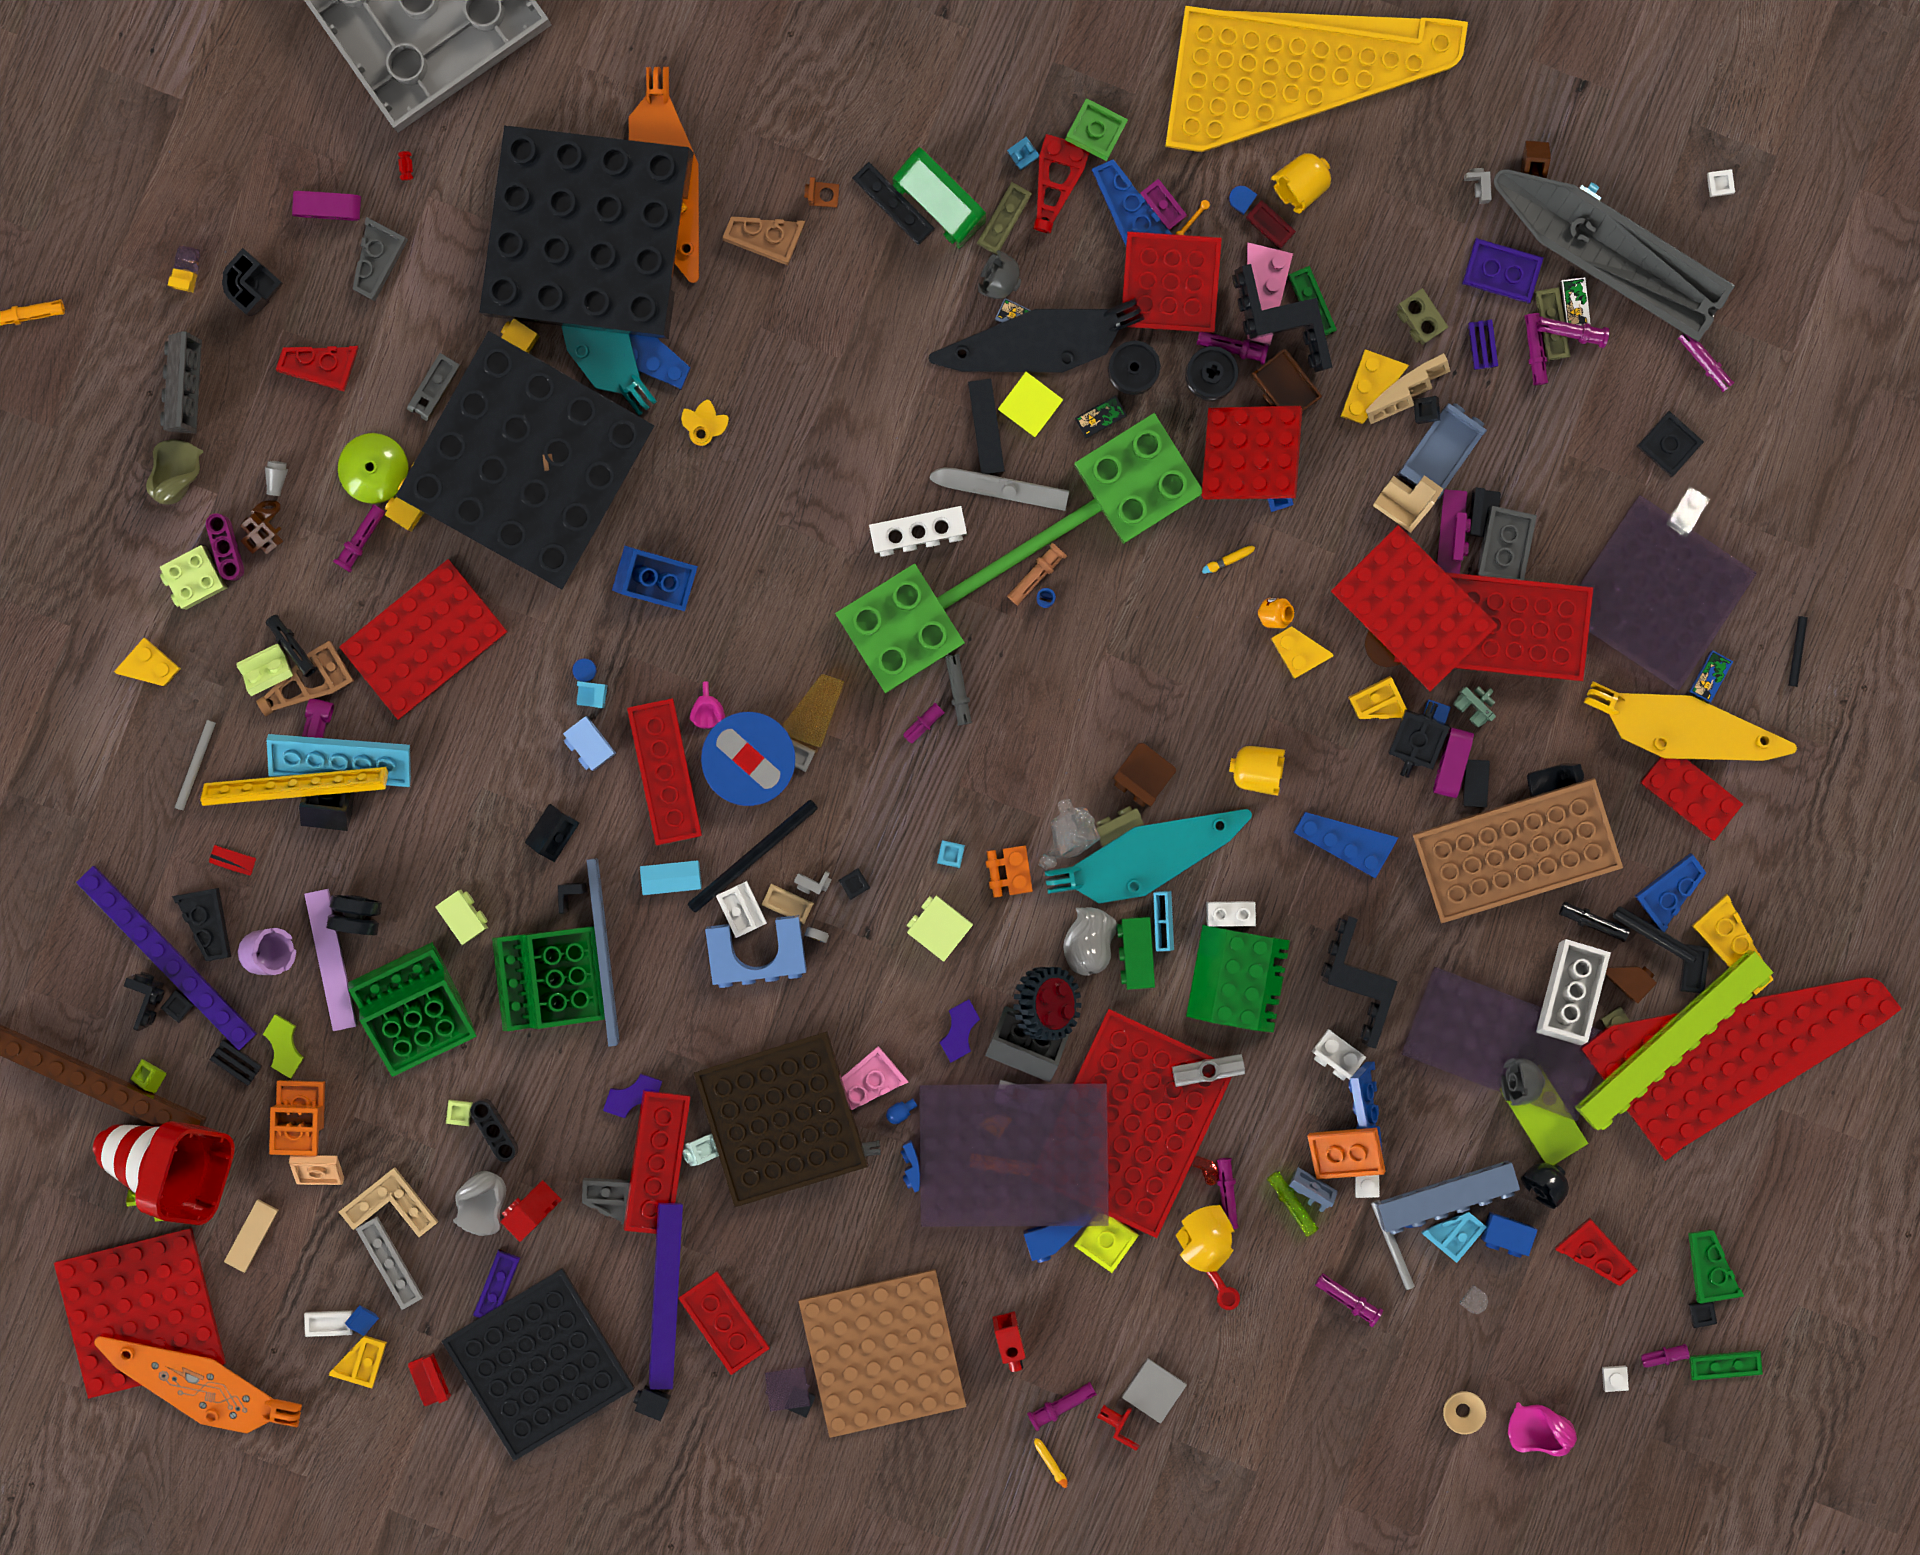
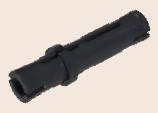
M278 615L269 617L265 623L276 636V642L284 647L304 677L314 674L317 668L293 637L294 633L292 630L286 628ZM280 631H282V633L285 635V637L287 638V640H288L289 642H287V641L285 640V638H284L283 635L280 633ZM294 649H295L296 652L299 654V656L302 658V661L299 659V657L297 656V654L294 652Z
M1566 901L1562 904L1559 915L1578 922L1579 926H1588L1622 942L1626 941L1630 932L1629 928L1590 913V910L1587 908L1581 909Z

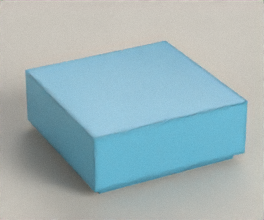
M942 840L937 863L960 868L965 845Z

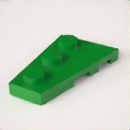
M1709 1229L1688 1233L1697 1302L1701 1304L1745 1297L1737 1285L1736 1277L1725 1259V1253L1714 1230Z

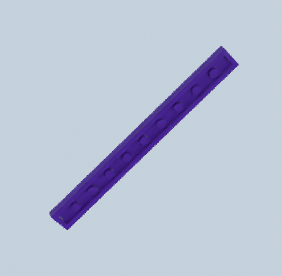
M92 866L76 882L239 1051L257 1035L252 1027L95 866Z

